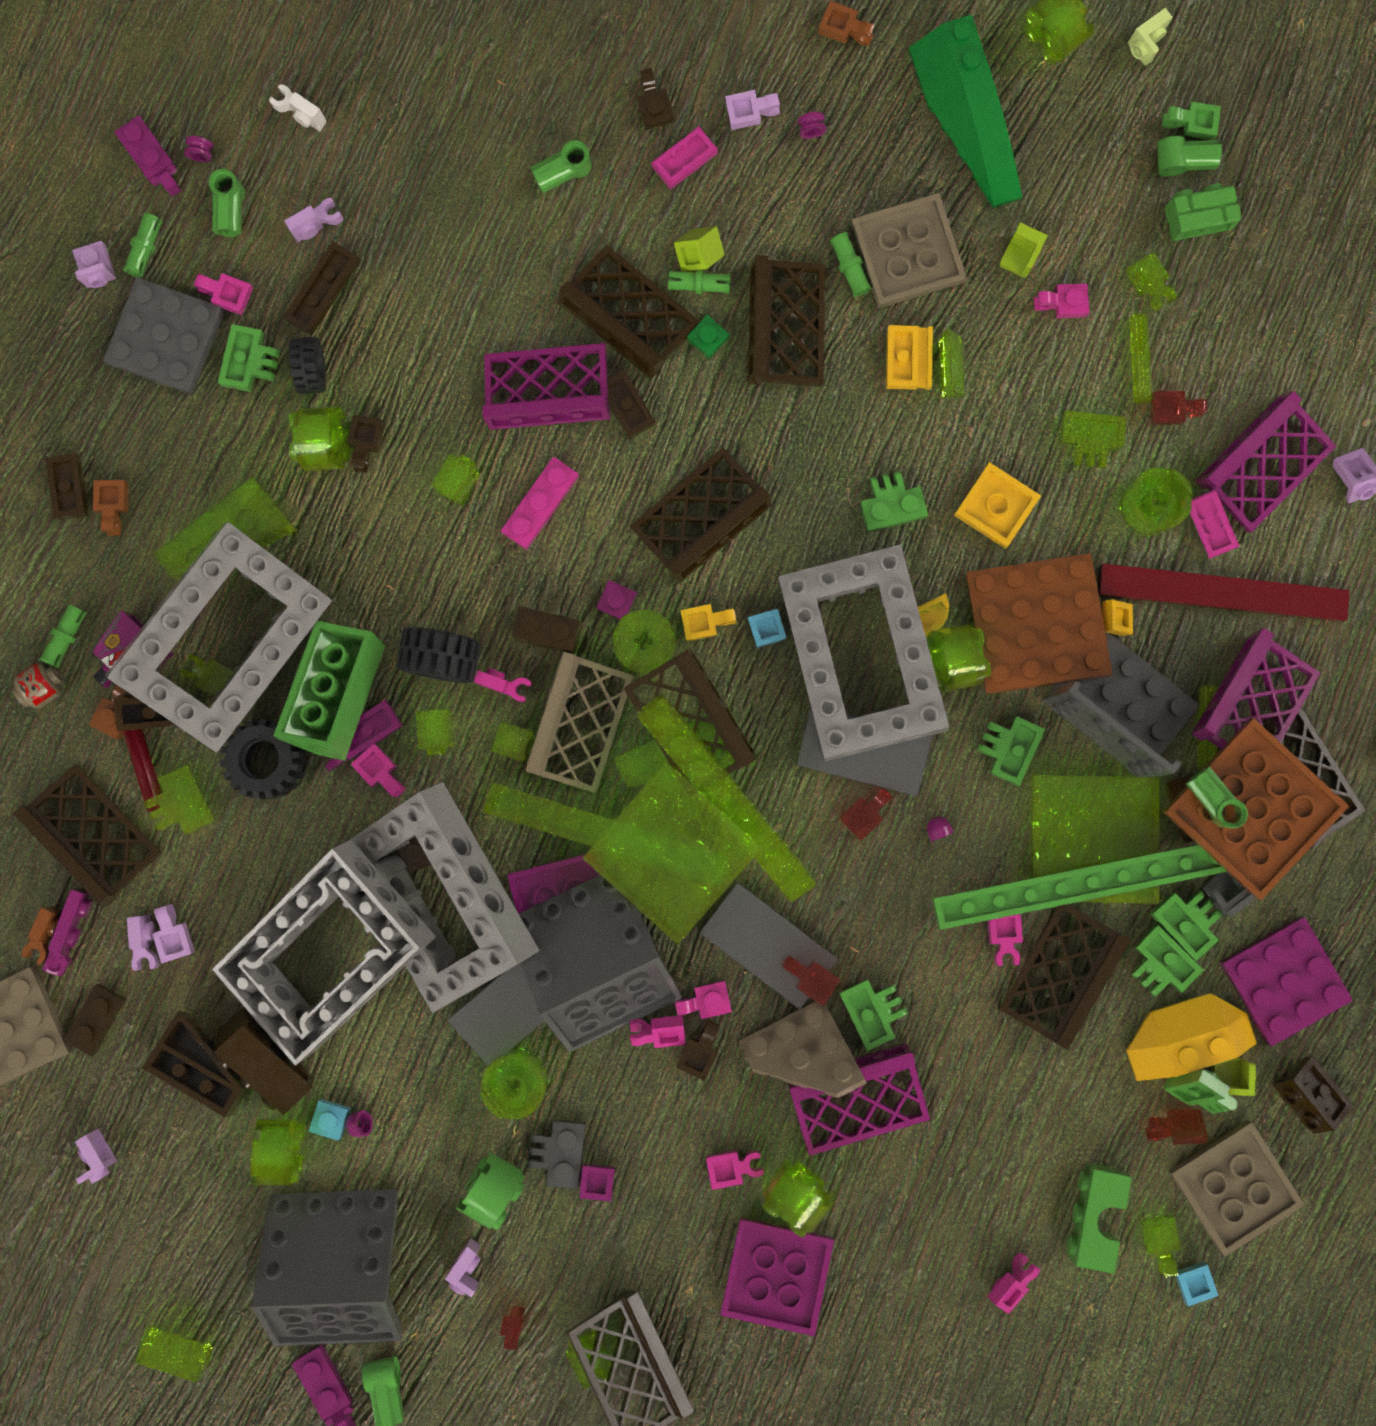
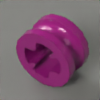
M809 112L800 116L797 121L798 126L801 127L800 137L812 139L825 134L827 128L823 123L825 120L824 114L821 112Z
M198 136L186 137L185 143L188 147L184 149V155L187 158L204 163L212 161V154L209 152L213 150L214 144L211 141Z

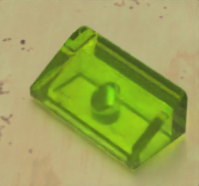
M945 329L939 339L941 397L963 398L965 396L963 341L955 332Z

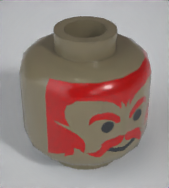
M35 663L14 677L12 692L24 707L31 706L39 709L61 695L62 687L60 683L63 681V677L54 666L48 668L42 663Z

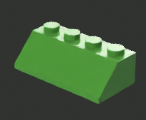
M316 621L273 736L316 755L345 761L385 645L371 631Z

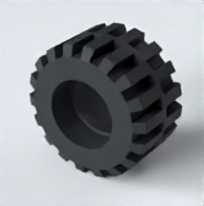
M423 627L404 628L402 630L396 667L402 672L421 677L467 684L474 682L481 644L473 638L451 632Z
M259 719V721H247L246 726H237L235 728L236 734L230 735L226 740L229 742L228 747L222 746L220 753L225 754V760H220V767H226V772L222 774L226 780H231L229 785L234 790H239L240 794L260 799H276L277 796H285L289 794L288 790L296 789L299 785L297 780L303 779L306 774L302 772L303 766H308V759H304V754L307 753V750L275 738L273 735L278 725L277 722ZM269 741L277 748L279 763L276 770L270 776L259 778L251 768V754L260 743Z

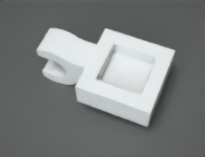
M280 84L278 88L285 95V98L282 101H277L270 97L269 101L273 108L279 112L293 111V118L306 128L312 126L320 132L327 123L320 108L296 92L293 94L287 86Z

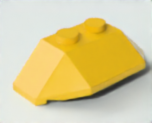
M1207 993L1149 1011L1132 1042L1126 1048V1052L1135 1080L1143 1081L1178 1077L1238 1058L1256 1045L1257 1042L1246 1012L1211 993Z

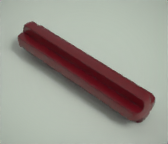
M142 729L123 731L146 810L148 812H156L164 809L165 802Z

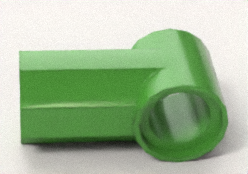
M1182 136L1163 138L1157 142L1159 175L1172 177L1189 170H1215L1220 166L1222 145L1218 140L1185 141V138Z
M572 140L564 145L562 151L530 167L544 194L572 178L585 177L592 168V161L587 146L579 140ZM575 155L584 156L580 163L573 164L570 162L571 158Z
M223 168L217 169L209 178V186L213 192V232L216 235L225 237H236L242 234V200L245 196V189L231 171ZM232 183L230 190L222 192L224 185Z
M1210 766L1196 773L1185 783L1209 812L1211 820L1217 826L1222 828H1238L1246 822L1248 810L1245 804L1233 796ZM1226 805H1231L1235 810V817L1229 823L1222 817V811Z
M393 1356L364 1362L362 1365V1381L365 1392L370 1393L375 1426H395L402 1423L405 1417L399 1389L401 1370L398 1358Z

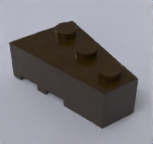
M243 1006L219 1028L214 1048L215 1058L224 1068L228 1069L230 1067L238 1074L240 1082L250 1090L254 1088L261 1095L263 1103L269 1109H277L282 1115H285L312 1089L313 1077L301 1063L296 1066L292 1063L279 1046L269 1038L267 1032L253 1021L249 1016L250 1013Z
M177 1012L142 1067L145 1071L223 1117H229L234 1114L249 1090L240 1082L238 1074L230 1067L226 1069L219 1064L215 1058V1045L187 1012Z

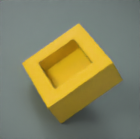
M1113 599L1102 601V617L1105 632L1119 636L1133 635V604Z

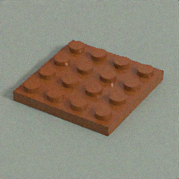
M1091 553L966 572L985 695L1110 677L1113 675Z
M1249 718L1204 767L1210 766L1233 796L1245 804L1248 810L1246 822L1238 828H1222L1217 826L1211 820L1209 812L1187 786L1163 810V813L1256 899L1262 900L1344 813L1349 805L1256 719ZM1226 805L1222 811V817L1228 823L1235 817V810L1231 805Z

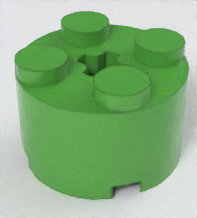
M488 1151L487 1157L482 1158L465 1186L466 1197L464 1199L459 1197L455 1209L488 1229L492 1227L498 1230L507 1215L505 1209L509 1201L515 1202L524 1188V1184H522L525 1178L522 1175L523 1171Z

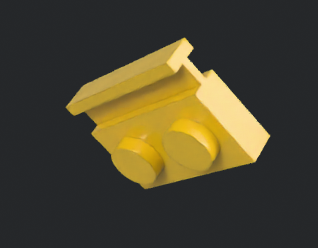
M888 325L886 389H931L933 326L921 328L919 326Z

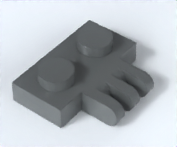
M554 1119L552 1135L530 1134V1141L542 1143V1147L529 1146L528 1154L538 1155L540 1159H527V1167L548 1169L546 1186L578 1189L586 1122Z

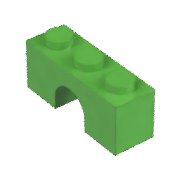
M1086 1163L1085 1170L1080 1172L1078 1177V1189L1081 1190L1079 1203H1075L1072 1210V1221L1075 1222L1073 1235L1070 1234L1066 1243V1252L1076 1266L1111 1274L1115 1273L1120 1241L1112 1233L1099 1231L1097 1222L1101 1212L1107 1208L1117 1207L1126 1209L1132 1177L1125 1171Z

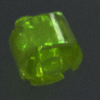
M1038 0L1025 13L1027 25L1023 28V31L1029 41L1032 43L1038 41L1044 48V57L1050 64L1054 65L1058 61L1066 59L1094 34V26L1092 21L1087 25L1084 15L1088 11L1081 0Z
M340 407L306 408L290 412L289 424L292 429L293 442L289 444V454L291 460L298 461L304 471L345 469L346 466L343 465V462H349L351 448L346 444L349 428L342 427L340 419L346 418Z
M1159 467L1151 468L1139 475L1125 488L1119 501V508L1125 522L1134 531L1146 537L1161 535L1179 525L1188 517L1192 508V488L1189 481L1177 470ZM1155 498L1160 502L1157 505L1153 501Z
M637 610L623 616L617 624L613 634V648L623 667L631 673L644 676L674 657L676 650L675 633L669 620L663 615L652 610ZM643 636H648L649 641L653 642V645H647L646 650H641L640 644L637 643V641L642 640Z
M964 624L929 632L927 639L933 638L932 646H928L936 679L940 680L942 687H939L941 692L978 686L983 683L985 677L990 676L991 668L988 659L984 658L982 649L984 634L980 627L973 628L970 624Z
M523 1049L510 1050L499 1055L486 1068L482 1077L481 1097L485 1106L492 1114L503 1119L516 1120L529 1116L539 1107L546 1094L549 1084L546 1068L537 1056ZM511 1079L513 1081L518 1079L521 1082L519 1089L517 1087L509 1088L508 1085Z
M258 1119L255 1130H261L260 1139L253 1140L251 1177H255L252 1185L293 1186L294 1183L299 1182V1176L303 1173L304 1155H298V1151L301 1149V1143L305 1141L306 1123H299V1120Z
M785 1159L762 1190V1195L765 1199L762 1206L771 1216L776 1218L780 1216L790 1223L789 1227L795 1234L805 1237L807 1233L815 1231L837 1201V1198L833 1191L829 1195L823 1189L826 1183L816 1173L799 1162L791 1166L789 1165L790 1159Z

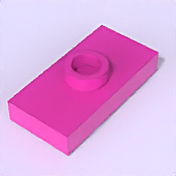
M699 126L651 162L652 168L671 190L717 155L718 149Z
M1216 489L1185 501L1209 559L1240 547Z

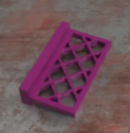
M605 343L484 354L485 406H483V419L490 430L610 419ZM599 354V362L591 370L581 363L587 355ZM557 357H566L571 362L561 373L551 366ZM535 359L541 365L529 376L521 367L527 360ZM506 362L511 367L501 378H498L493 373V363ZM577 366L587 375L575 386L566 377ZM547 369L556 378L544 388L536 379ZM518 372L526 380L514 391L506 382ZM593 379L600 385V394L587 396L581 390ZM561 382L572 389L565 398H556L551 394ZM531 385L542 392L532 401H526L521 397ZM501 387L511 394L504 403L493 404V396Z
M1295 391L1279 395L1194 480L1202 489H1208L1209 491L1216 489L1224 508L1247 533L1253 532L1337 447L1299 405L1302 399ZM1292 414L1300 420V433H1287V419ZM1269 437H1279V454H1266V441ZM1287 437L1300 438L1299 455H1286ZM1308 438H1316L1323 446L1317 455H1307ZM1249 458H1258V476H1244L1245 462ZM1266 459H1279L1278 476H1265ZM1286 459H1299V473L1295 477L1286 476ZM1227 480H1237V497H1228L1220 487ZM1244 480H1258L1257 498H1244ZM1265 480L1278 481V494L1274 498H1265ZM1244 502H1257V515L1251 521L1243 514Z
M1262 628L1247 638L1191 735L1200 741L1207 739L1221 749L1228 742L1219 736L1224 726L1233 725L1236 733L1242 727L1241 723L1247 722L1249 718L1256 719L1262 726V719L1274 718L1277 731L1273 736L1281 743L1319 677L1320 672L1271 640L1274 634ZM1268 650L1278 656L1280 667L1268 669L1265 658ZM1297 669L1308 676L1302 686H1294L1290 670ZM1282 672L1286 685L1285 689L1274 690L1270 676L1271 673ZM1262 675L1266 692L1254 694L1251 679L1254 676ZM1288 693L1291 707L1287 711L1280 712L1276 695ZM1268 696L1272 713L1260 715L1255 698ZM1248 700L1252 717L1239 719L1236 705L1239 701Z
M907 1043L854 1058L866 1081L874 1079L882 1083L875 1098L861 1092L863 1087L861 1086L851 1091L852 1094L845 1107H842L830 1100L832 1096H821L825 1092L809 1087L806 1089L788 1083L809 1156L930 1120L915 1068L913 1053ZM909 1069L911 1079L905 1089L891 1083L896 1072ZM888 1087L902 1094L894 1109L880 1102ZM913 1087L916 1095L910 1093ZM857 1096L871 1103L864 1117L850 1111ZM813 1097L822 1103L816 1114L812 1116L802 1111L800 1101ZM907 1097L918 1102L920 1113L910 1116L899 1111ZM827 1105L841 1112L834 1126L820 1120ZM877 1106L891 1113L884 1124L876 1125L869 1121ZM846 1116L861 1122L857 1130L850 1134L839 1130ZM805 1119L811 1121L808 1128ZM816 1124L830 1131L825 1141L812 1145L810 1134Z

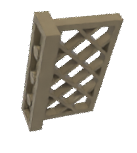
M562 652L524 771L596 793L627 698L623 688L632 683L634 675L577 657L571 653ZM578 665L591 668L596 681L581 688L575 677ZM597 671L606 673L607 675L600 678ZM611 676L624 679L621 692L610 697L602 681ZM574 683L577 690L570 693L572 684ZM598 683L606 700L590 707L583 691ZM579 693L587 710L571 717L566 708V702L568 698ZM619 697L617 706L615 708L612 700ZM609 703L614 713L613 719L601 727L593 710ZM564 712L567 717V720L560 723ZM589 713L597 729L581 737L573 720ZM570 723L577 739L561 747L556 737L557 730ZM610 727L606 737L603 730ZM599 732L605 744L601 752L591 756L583 740ZM555 742L558 749L551 752L553 743ZM580 743L587 759L571 766L563 750ZM560 752L568 769L558 774L545 771L548 758ZM600 756L598 765L596 767L593 760ZM590 762L595 772L592 784L588 785L579 782L574 769ZM570 772L574 780L563 777V775Z

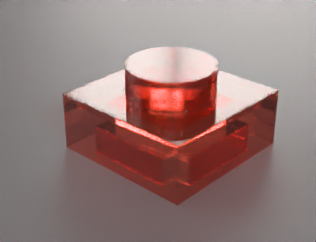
M513 1306L510 1316L504 1315L500 1330V1336H505L503 1348L517 1349L526 1308Z

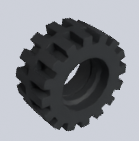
M317 337L291 339V342H289V363L296 392L299 395L324 393L326 391V372L323 359L324 354L319 339Z

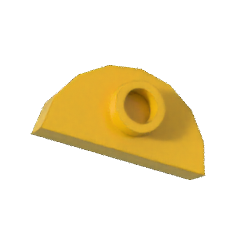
M946 593L918 606L925 637L932 636L942 629L948 619L949 602Z

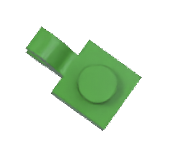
M1192 101L1187 106V110L1170 106L1168 114H1163L1161 127L1167 129L1184 127L1183 136L1214 140L1218 135L1221 106Z

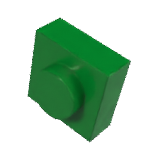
M706 315L687 336V341L710 360L728 341L730 334L710 316Z

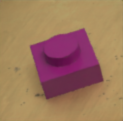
M609 580L596 609L625 622L637 593Z
M583 1163L579 1198L611 1202L615 1166Z

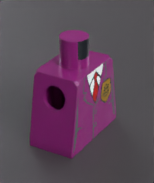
M123 610L117 614L93 650V653L104 663L93 677L106 688L113 682L105 674L143 627V624L133 614ZM170 651L161 664L171 658L174 653Z

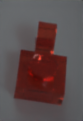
M1154 391L1151 394V425L1183 424L1186 421L1185 416L1203 417V413L1208 412L1207 399L1185 400V391Z
M882 788L868 803L860 797L839 819L862 841L883 820L877 812L890 801L892 796Z
M788 955L782 964L784 969L800 979L796 988L822 1006L825 1005L841 980L815 961H812L807 968Z
M1200 1109L1168 1110L1166 1118H1148L1150 1127L1145 1128L1148 1141L1153 1142L1161 1141L1169 1136H1172L1174 1145L1206 1144L1208 1139Z

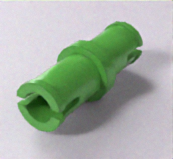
M144 213L137 235L132 237L130 241L132 248L123 271L128 272L133 277H143L149 256L155 252L154 242L163 223L158 217Z
M847 232L836 235L830 240V243L839 260L840 265L838 268L840 273L845 274L854 298L862 296L872 289L861 266L863 261L860 256L856 255Z
M697 270L696 272L669 271V290L695 291L696 294L701 295L703 292L730 294L731 273H704V270Z
M68 604L57 628H52L50 632L52 637L39 660L59 668V664L70 643H75L76 638L74 636L87 613Z

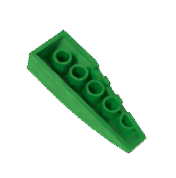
M968 15L942 23L910 46L908 50L926 105L932 114L935 113L942 124L941 128L945 135L951 138L958 149L957 153L961 160L965 161L973 173L972 177L991 207L995 208L1021 200L1022 192L1007 126L973 17Z

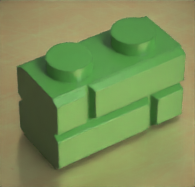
M1216 183L1205 187L1201 192L1192 193L1191 189L1179 191L1173 195L1165 208L1173 241L1233 230L1241 221V213L1233 185L1222 187L1221 183Z

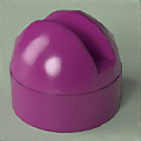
M935 817L927 824V834L931 842L954 833L949 821L943 817Z
M361 1110L350 1114L345 1121L347 1133L357 1138L368 1136L373 1129V1119L370 1113Z

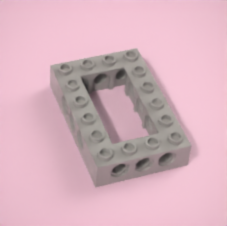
M225 522L105 676L217 753L332 600L229 522ZM236 568L242 573L241 575L244 578L250 579L268 592L267 595L271 598H276L287 607L284 611H280L273 616L271 626L259 641H254L252 651L240 666H235L233 669L235 673L220 692L216 691L211 699V707L208 708L155 670L229 574Z
M901 544L778 576L825 762L948 731L949 724ZM879 586L881 604L885 608L888 620L889 635L894 642L898 667L900 666L904 681L905 696L910 704L847 720L817 602L829 599V602L836 601L835 597L858 591L859 594L866 593V589Z
M443 782L418 792L350 839L436 936L406 965L432 1013L540 951ZM414 837L420 843L479 949L455 962L456 954L452 945H448L436 924L438 922L436 917H432L421 897L422 892L420 889L417 890L405 869L407 867L399 856L389 855L390 852L409 844L408 840Z
M349 840L332 848L212 970L296 1066L324 1044L436 936L355 843ZM340 897L344 901L342 905L346 909L349 907L366 926L364 930L367 933L371 932L380 944L364 955L366 957L365 960L343 975L345 979L328 990L323 995L325 998L311 1007L273 964V961Z

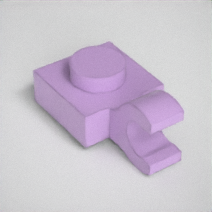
M755 90L725 96L731 130L761 124L760 115L774 116L780 114V103L777 93L756 98Z
M327 198L316 208L313 209L312 206H309L284 221L297 242L316 236L318 231L324 228L323 223L337 225L343 221V217L339 211L333 215H328V211L336 205L332 198Z
M173 904L154 909L161 931L152 933L161 964L194 953L195 949L186 922L179 925L176 924V912Z
M150 915L128 917L129 949H133L131 961L133 971L142 970L141 961L144 957L149 960L150 969L158 968L159 957L150 949V946H153L152 940H154L152 933L156 932L155 924L151 921Z

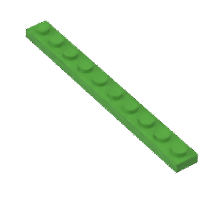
M1198 844L935 897L932 898L938 929L943 930L1227 871Z

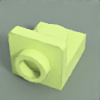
M1166 8L1136 28L1128 41L1133 56L1141 60L1145 66L1151 63L1159 51L1155 43L1166 35V27L1173 18Z

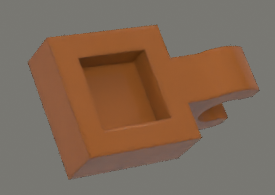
M830 1L820 23L818 34L847 44L851 36L859 44L869 46L874 36L872 32L875 25L857 20L858 10Z
M125 480L93 481V511L97 514H102L101 531L107 532L108 536H121L122 533L119 513H128L129 483Z
M117 684L112 692V696L130 694ZM103 697L88 725L114 739H121L123 731L116 730L113 697L112 700Z
M55 906L40 909L28 935L31 939L22 950V957H31L33 950L37 949L40 953L37 964H45L50 951L48 950V940L52 939L63 910Z

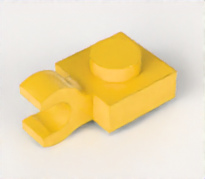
M711 604L680 610L687 642L717 636L716 626L737 623L734 609L713 613Z

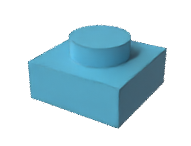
M778 609L748 617L756 648L786 640Z
M320 1099L317 1103L309 1132L339 1141L342 1138L345 1121L349 1116L351 1108Z
M1204 1261L1174 1271L1186 1305L1191 1306L1219 1296L1209 1267Z

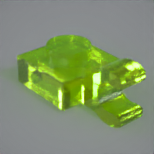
M1166 1215L1141 1219L1140 1223L1145 1250L1149 1255L1156 1254L1159 1273L1164 1274L1165 1278L1178 1276L1177 1266L1171 1252L1181 1250L1175 1217Z

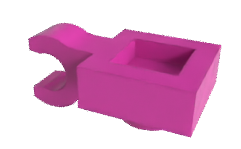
M223 273L219 281L198 274L194 282V286L198 287V292L212 296V304L241 316L253 290L251 284Z
M1087 283L1058 284L1054 288V292L1041 291L1038 292V297L1033 298L1035 311L1055 309L1056 318L1087 317L1089 314Z
M487 668L486 673L477 670L474 678V683L509 695L518 702H526L525 697L517 694V688L520 685L531 687L532 683L528 679L517 678L512 682L504 680L505 674L497 670Z
M377 744L371 745L351 763L353 768L373 788L381 783L386 791L396 798L406 790L391 774L397 766Z
M724 980L694 987L695 997L675 1001L678 1016L699 1010L700 1018L705 1019L732 1012Z
M682 1015L651 1019V1025L642 1019L629 1021L631 1032L640 1031L638 1034L630 1035L632 1046H641L653 1042L654 1048L686 1045Z
M1022 1253L1017 1254L1013 1260V1273L1007 1272L1003 1277L999 1278L987 1296L997 1307L1008 1314L1028 1292L1029 1289L1026 1285L1035 1279L1040 1272V1269L1033 1263L1027 1270H1023V1266L1028 1261V1258Z

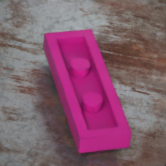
M553 456L500 532L527 551L577 481L579 474Z

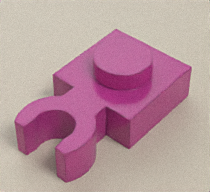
M1021 914L987 920L989 944H998L999 947L994 954L995 964L1003 966V955L1010 953L1013 965H1019L1020 954L1014 949V943L1023 942Z
M737 1150L706 1155L712 1190L743 1184L742 1174H748L751 1177L762 1176L764 1174L763 1167L754 1169L749 1165L752 1159L761 1158L760 1151H749L744 1158L739 1159Z

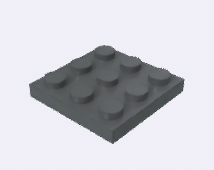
M136 277L103 361L107 365L192 395L225 311L220 306Z

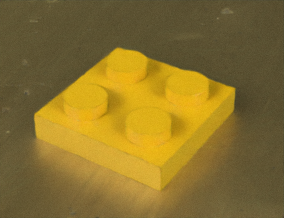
M989 462L954 516L1006 549L1041 495Z

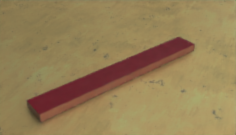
M1100 565L1099 596L1344 622L1348 619L1350 590L1121 565Z

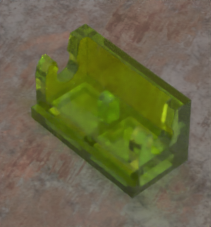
M150 1325L144 1336L135 1363L196 1383L204 1378L214 1347Z

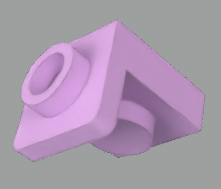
M102 241L72 250L78 267V271H75L76 278L87 288H99L106 285L107 281L116 279L107 247Z
M1364 448L1334 459L1332 467L1348 488L1345 497L1348 503L1369 499L1376 493V465Z
M99 1128L75 1141L78 1146L79 1157L91 1169L76 1178L78 1184L88 1179L93 1184L110 1173L107 1167L117 1162V1159Z
M472 1238L469 1239L445 1278L449 1282V1287L454 1292L460 1295L467 1294L470 1297L475 1293L479 1283L469 1275H471L481 1259L477 1256L481 1245Z

